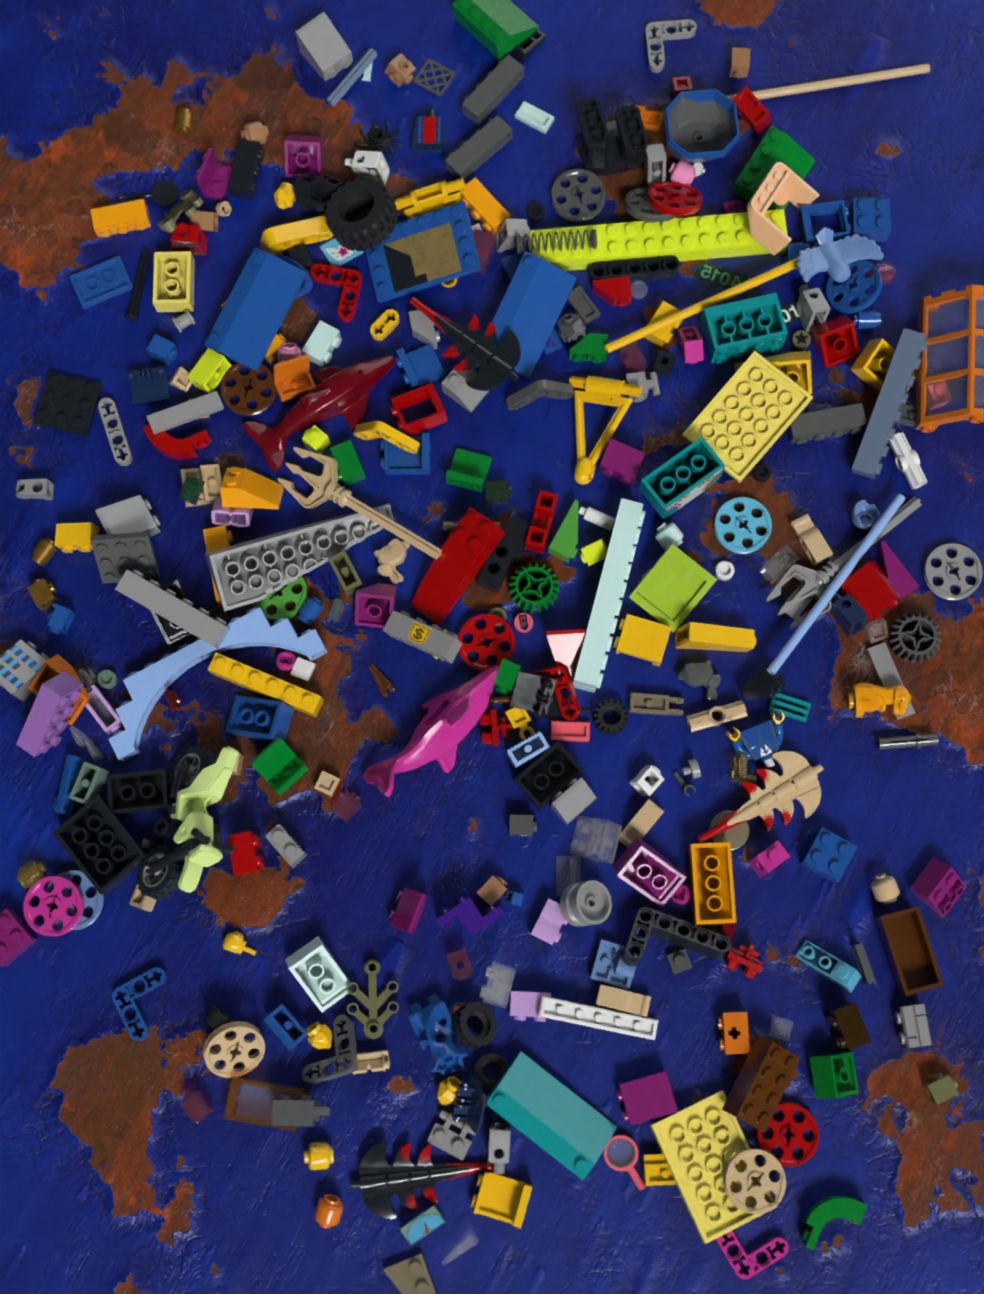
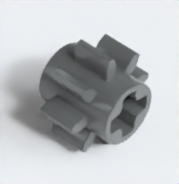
M82 668L76 672L87 692L92 689L91 686L93 684L96 686L97 682L95 679H97V676L91 669L87 671L85 668Z

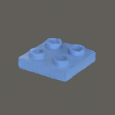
M601 939L590 979L629 990L636 966H628L623 962L622 956L625 946ZM629 952L632 956H637L634 952Z

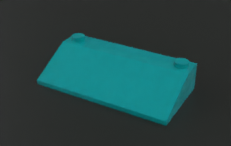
M521 1051L487 1095V1105L581 1180H584L594 1167L617 1129V1126Z

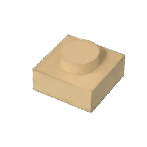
M322 771L314 789L333 797L341 779Z

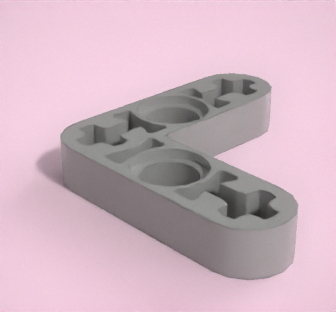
M693 20L660 21L647 24L645 40L650 71L659 73L664 69V40L689 39L695 35L697 25ZM672 27L675 29V32L671 34L666 29ZM651 30H654L656 32L655 38H652ZM656 44L660 49L653 51L650 46ZM655 57H657L658 66L654 63Z

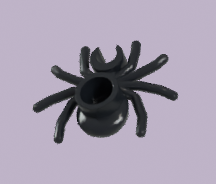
M385 121L387 128L386 136L381 127L373 126L368 132V140L364 136L363 130L360 129L361 137L368 144L355 143L354 145L362 148L371 147L368 151L385 152L387 158L389 156V149L391 156L394 157L395 154L389 145L399 148L402 145L389 141L398 136L401 130H398L393 136L388 138L390 126L388 121Z

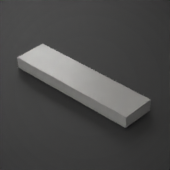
M215 391L146 417L153 434H157L224 410V406L218 392Z
M886 643L867 648L866 651L881 687L904 686ZM911 702L908 703L905 715H894L896 721L915 714Z

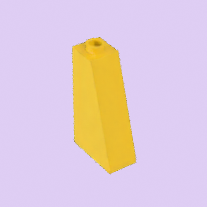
M689 622L675 630V648L748 652L754 649L756 645L755 630Z

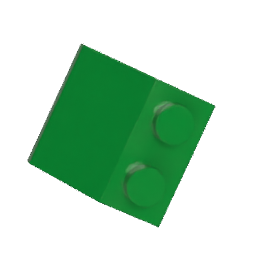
M853 1052L810 1057V1069L812 1071L813 1090L816 1099L839 1098L859 1093Z

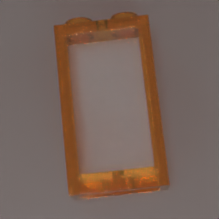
M232 1077L224 1119L297 1131L302 1126H272L273 1099H278V1095H291V1099H299V1095L308 1094H305V1088L243 1077Z

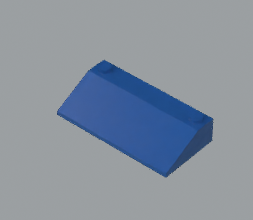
M254 247L204 346L225 356L226 359L257 372L307 272L266 251Z
M525 251L492 322L497 333L494 346L497 347L502 344L509 330L516 335L521 346V358L514 372L530 379L577 278Z

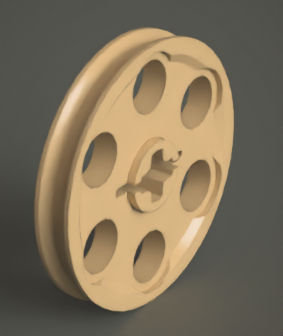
M241 1021L230 1022L215 1029L208 1036L203 1047V1056L208 1069L215 1075L225 1078L239 1077L252 1071L261 1062L265 1053V1042L259 1029L250 1023ZM228 1031H235L233 1036L225 1037ZM254 1033L251 1039H244L246 1034ZM215 1044L220 1045L218 1050H210L211 1046ZM251 1049H258L256 1054H248ZM219 1060L225 1061L221 1066H214L215 1062ZM238 1062L244 1063L240 1068L233 1067Z
M747 1149L740 1151L730 1159L724 1171L723 1183L726 1195L731 1203L741 1211L750 1214L767 1213L773 1210L784 1196L786 1189L784 1170L780 1162L764 1150ZM758 1154L764 1157V1164L760 1167L756 1166L754 1158ZM738 1160H742L745 1163V1169L742 1172H738L735 1168V1163ZM772 1170H776L779 1174L776 1182H772L769 1179V1173ZM751 1177H758V1186H751V1183L753 1182L751 1180ZM734 1180L738 1181L741 1187L737 1193L732 1192L730 1189V1185ZM767 1191H772L774 1194V1200L771 1203H767L764 1199ZM748 1196H752L755 1200L754 1207L750 1209L745 1205V1199Z

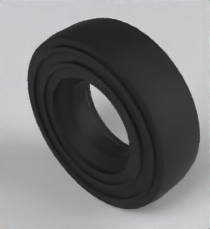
M486 1053L480 1056L473 1066L475 1082L485 1090H492L507 1070L508 1064L502 1056L496 1053ZM489 1063L495 1064L499 1069L497 1078L489 1080L483 1075V1068Z

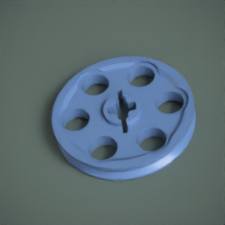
M77 870L65 871L57 876L72 881L75 875H79L81 883L78 887L84 898V910L88 906L93 909V915L89 918L85 917L83 912L80 922L73 929L80 930L88 927L98 918L103 908L104 895L96 890V895L93 898L88 897L87 890L93 885L85 874ZM50 882L45 891L47 893L52 892L54 884ZM66 886L63 890L64 896L70 897L72 895V888ZM71 905L68 908V914L75 916L77 907ZM61 920L55 921L54 925L63 928Z

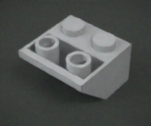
M582 777L579 780L573 779L567 785V790L564 793L560 791L552 798L551 809L566 826L596 800V796Z

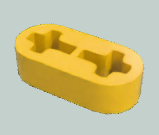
M393 309L386 310L372 324L370 332L374 340L381 341L385 339L398 326L400 319L397 311ZM388 316H389V317H393V316H394V319H395V320H394V321L390 320V321L388 322ZM382 328V334H376L375 329L380 330Z

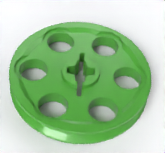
M302 576L281 588L283 589L281 591L282 596H274L276 592H273L263 600L252 603L254 608H261L267 619L272 621L282 618L284 620L286 618H293L298 614L308 595L307 585ZM296 584H300L303 587L302 592L299 594H295L292 591L293 586ZM288 602L296 604L293 611L289 612L286 610L285 606ZM270 605L277 607V612L274 615L267 613V608Z

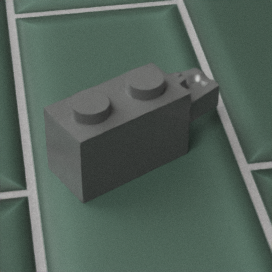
M278 1095V1099H273L272 1126H314L315 1121L320 1120V1116L331 1115V1106H320V1101L311 1099L310 1095H299V1099H291V1095Z

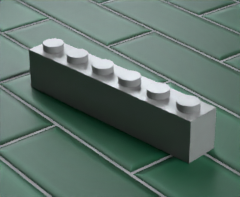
M134 569L133 572L125 571L115 590L217 649L219 648L230 630L225 626L227 622L218 617L214 620L209 617L210 612L201 607L199 610L193 608L194 603L185 598L182 601L176 598L177 593L168 588L166 591L160 589L161 584L152 579L149 582L143 579L144 575Z

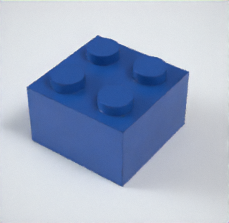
M853 198L849 207V223L852 227V233L849 236L859 234L860 237L865 236L875 242H886L891 233L890 198Z
M821 827L817 830L800 864L833 883H837L844 874L857 846Z

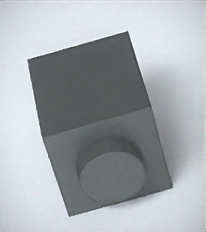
M510 814L509 836L533 837V832H537V820H533V815Z

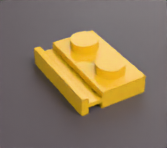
M663 1154L643 1155L645 1186L677 1185Z

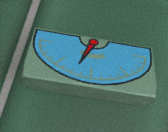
M433 1204L400 1227V1231L412 1246L446 1221L436 1205Z

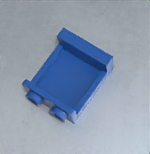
M422 433V437H411L420 443L416 454L409 453L385 439H381V450L384 451V457H381V468H384L385 475H430V433Z

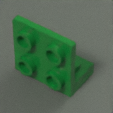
M457 448L451 468L447 470L445 476L446 483L482 493L492 457Z

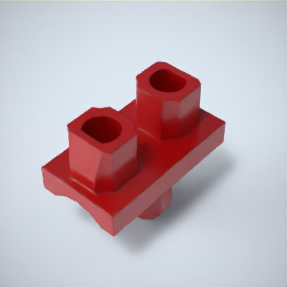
M496 709L490 710V713H485L480 718L481 726L492 725V732L481 733L482 744H493V747H499L498 731H501L502 738L507 737V730H511L512 725L506 724V718H500V725H497Z
M750 943L748 947L740 945L739 950L730 947L727 952L726 967L736 971L739 963L746 966L743 975L753 979L757 972L762 971L763 961L757 959L759 952L754 951V944Z

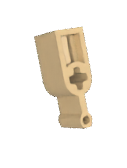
M808 514L790 523L813 567L832 557L833 553L818 528H815Z
M648 799L617 839L626 847H629L636 837L642 839L664 813V810L651 799Z
M600 984L595 1004L647 1017L651 997Z

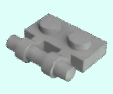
M442 1109L439 1117L446 1120L444 1126L436 1122L427 1142L463 1161L472 1143L471 1140L465 1137L467 1133L474 1136L476 1134L464 1120L461 1119L460 1122L453 1121L452 1112L448 1113ZM453 1124L461 1128V1133L458 1134L450 1130V1125Z

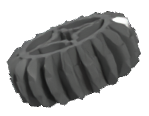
M909 612L908 617L903 614L901 619L897 618L895 620L896 625L893 624L891 626L893 631L889 633V636L893 637V639L889 643L895 644L892 650L899 651L897 657L904 655L903 661L910 658V663H914L915 660L918 663H922L923 659L928 661L930 656L934 657L936 655L935 651L940 649L938 644L942 642V639L938 638V636L942 632L936 631L939 625L933 626L934 619L932 618L928 621L927 614L921 617L920 612H917L915 616L913 612ZM914 624L911 631L902 632V628L905 625ZM922 627L927 631L928 634H925L922 631ZM903 641L908 643L909 648L904 645ZM929 643L926 650L917 652L920 644Z

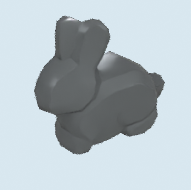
M711 660L705 663L685 664L682 667V671L678 673L677 678L683 680L691 687L704 686L706 688V698L710 701L716 700V688L721 682V677L719 674L713 673Z

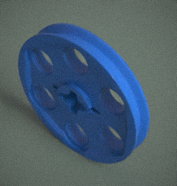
M859 260L848 264L850 269L852 267H858V269L850 275L848 280L838 286H834L835 280L831 276L829 277L826 284V295L836 310L843 313L860 312L872 305L878 298L882 289V278L878 269L866 260ZM869 271H873V272H874V274L872 275V277H870V278H865V274H866L867 272H869ZM868 288H875L873 293L865 294ZM843 295L841 301H834L836 296ZM859 299V303L856 306H850L852 300Z

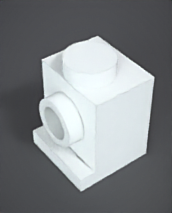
M649 765L645 766L629 783L641 796H650L663 782L664 778L660 775L661 771L657 767Z

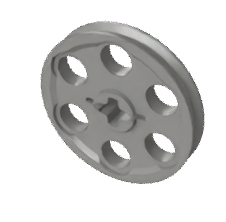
M949 543L941 545L932 551L925 561L923 574L927 586L934 594L946 600H961L971 595L978 588L982 580L983 570L979 558L971 549L961 544ZM947 549L954 550L956 557L949 558L946 554ZM964 558H971L973 566H966ZM931 559H938L941 564L940 567H933ZM951 569H956L957 571L955 574L949 573ZM966 576H972L975 579V584H967ZM934 577H939L942 580L941 586L933 584ZM954 585L959 588L960 592L958 595L950 592L951 586Z

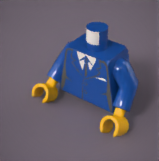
M779 710L780 715L775 717V713L772 711L770 715L774 720L773 722L769 720L742 732L733 727V735L726 731V735L731 739L735 752L752 763L761 760L765 769L774 767L776 764L771 755L778 752L782 746L784 713Z

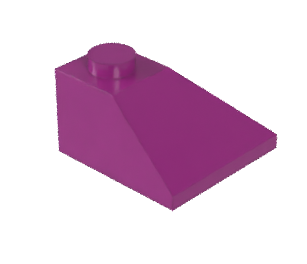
M377 583L357 590L355 625L384 628L392 611H395L397 585Z

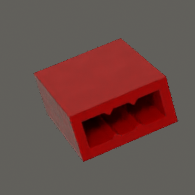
M874 560L866 563L849 576L840 586L846 595L850 594L867 613L866 621L871 619L876 621L884 615L882 611L886 608L889 610L899 604L897 600L902 597Z

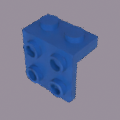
M428 344L407 354L403 348L396 350V364L399 369L402 368L404 372L402 374L406 385H410L412 390L445 376V372L432 345Z

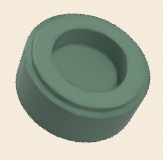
M108 669L102 670L97 676V683L103 689H112L118 681L117 675Z

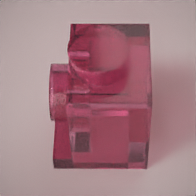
M636 342L619 350L618 357L620 360L622 359L626 369L629 368L631 373L643 371L646 360Z
M466 949L446 955L454 978H459V981L471 977L470 973L473 972ZM459 961L464 963L463 969L457 968L456 965Z

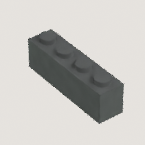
M510 55L501 59L496 68L488 72L485 80L481 84L476 85L473 93L464 98L462 101V113L479 126L524 78L525 67Z
M498 115L493 119H489L481 130L475 131L468 141H464L459 146V149L454 153L451 152L446 157V170L456 180L460 178L465 180L512 139V128Z
M859 403L799 414L787 428L790 443L803 444L807 440L812 439L820 441L829 436L837 438L845 433H861L867 422L863 405Z

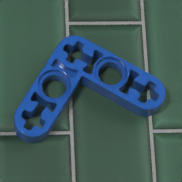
M152 968L116 988L112 993V1000L130 1037L135 1041H143L149 1036V1027L135 999L166 982L167 972L163 968ZM154 972L162 973L161 981H151L152 986L150 987L149 981L145 977L148 976V979H151L155 976ZM139 980L145 983V988L142 992L135 990V983ZM120 991L122 993L126 992V996L124 997L126 1003H129L130 1001L132 1003L131 1005L125 1006L123 1009L121 1008L122 1005H125L123 1000H118L117 998L120 995ZM129 1008H133L136 1011V1016L132 1020L127 1019L125 1015ZM140 1019V1023H137V1025L139 1028L144 1029V1031L142 1032V1037L140 1035H135V1032H137V1028L135 1025L130 1026V1023H134Z

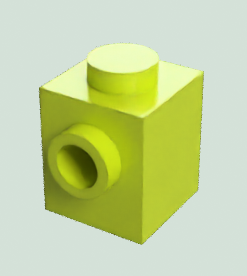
M315 425L312 428H308L303 434V443L312 452L322 454L331 444L329 437Z
M603 538L582 547L580 557L583 563H587L588 566L605 559L608 548Z

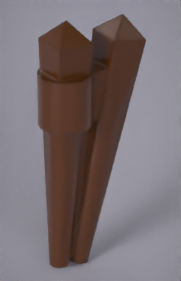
M373 663L371 666H368L382 696L388 697L387 689L395 692L393 683Z

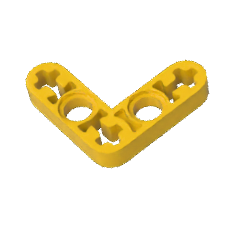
M381 421L357 424L353 432L354 436L363 440L383 438L413 454L418 452L420 446L418 441Z

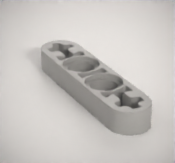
M103 398L100 400L98 408L113 456L120 466H127L132 462L133 456L117 406L111 398ZM106 404H109V405H110L109 409H110V412L112 413V414H110V415L108 414L107 410L105 409V408H106ZM112 419L118 421L117 426L114 428L108 427V423ZM116 436L123 437V441L120 444L113 443ZM119 449H122L125 455H127L125 456V460L123 461L121 459L122 455Z

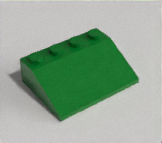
M456 0L451 4L454 19L499 60L539 29V26L510 0Z
M771 126L736 180L733 193L749 202L775 163H784L804 180L816 160L788 134ZM788 200L782 206L772 201L767 211L784 209L785 211L790 201Z

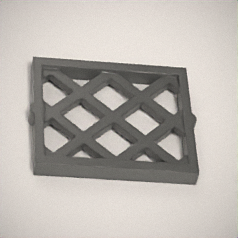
M428 58L413 82L441 97L456 73ZM430 64L431 69L425 70L426 66ZM441 70L442 75L435 76L434 71ZM432 72L433 77L427 78L426 73ZM424 74V79L418 80L420 75ZM451 76L450 79L446 82L445 77ZM443 78V82L437 84L436 79ZM434 79L435 84L429 85L428 81ZM444 85L442 91H439L438 86Z

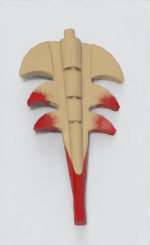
M792 751L773 753L771 757L778 762L782 775L778 776L777 773L768 769H755V773L761 777L764 783V789L761 790L760 787L750 782H741L750 799L716 826L698 836V842L703 843L713 836L758 815L764 823L765 830L770 831L774 822L772 810L774 808L780 812L783 825H787L794 813V799L800 803L804 818H808L815 812L820 803L821 786L817 774L823 771V767L821 764L815 767L810 766L802 755Z

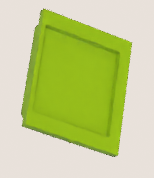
M672 543L637 585L629 598L663 625L672 627L671 631L674 633L717 581V578Z

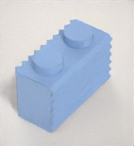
M538 731L531 738L528 737L524 742L521 741L514 748L508 749L506 754L516 769L547 751L550 747L542 733Z

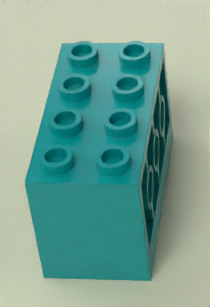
M777 293L704 308L700 321L710 363L722 364L730 359L740 360L745 356L751 355L754 351L760 355L766 351H779L783 347L788 335Z

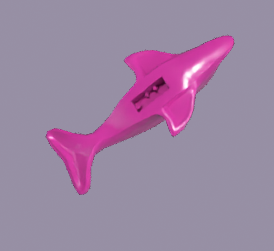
M494 666L457 689L443 693L424 703L421 708L424 711H428V713L416 727L405 749L392 758L368 767L363 773L362 778L369 784H376L380 793L389 798L393 791L394 775L396 773L417 769L433 760H437L443 771L449 773L455 765L458 744L478 723L488 707L499 667Z

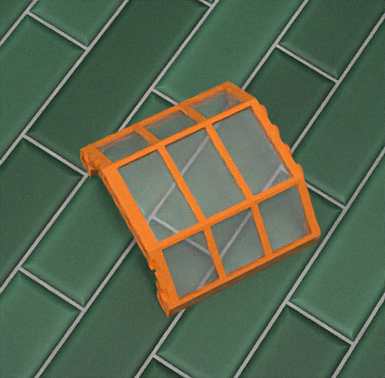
M969 285L966 286V290L956 292L953 289L941 292V296L932 298L931 295L925 296L918 304V332L926 334L928 345L926 351L921 352L920 359L922 361L917 370L915 430L930 433L942 424L963 420L970 421L971 423L984 422V286Z

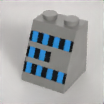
M20 639L0 656V685L24 702L32 693L28 687L43 663L50 658L44 653L41 655L35 651L37 647L30 641L25 643Z

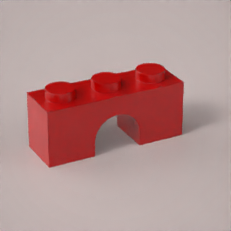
M539 491L533 521L525 542L526 550L544 554L558 502L557 494Z

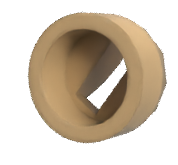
M224 201L216 204L215 209L219 216L225 217L230 215L231 206L228 202Z

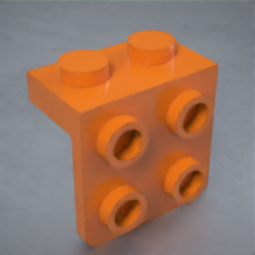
M298 355L288 361H279L273 366V384L281 402L305 395L315 387L309 372L310 358L308 355Z

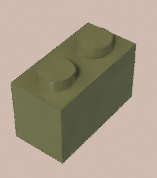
M345 550L328 558L347 597L356 593L357 590L364 588Z

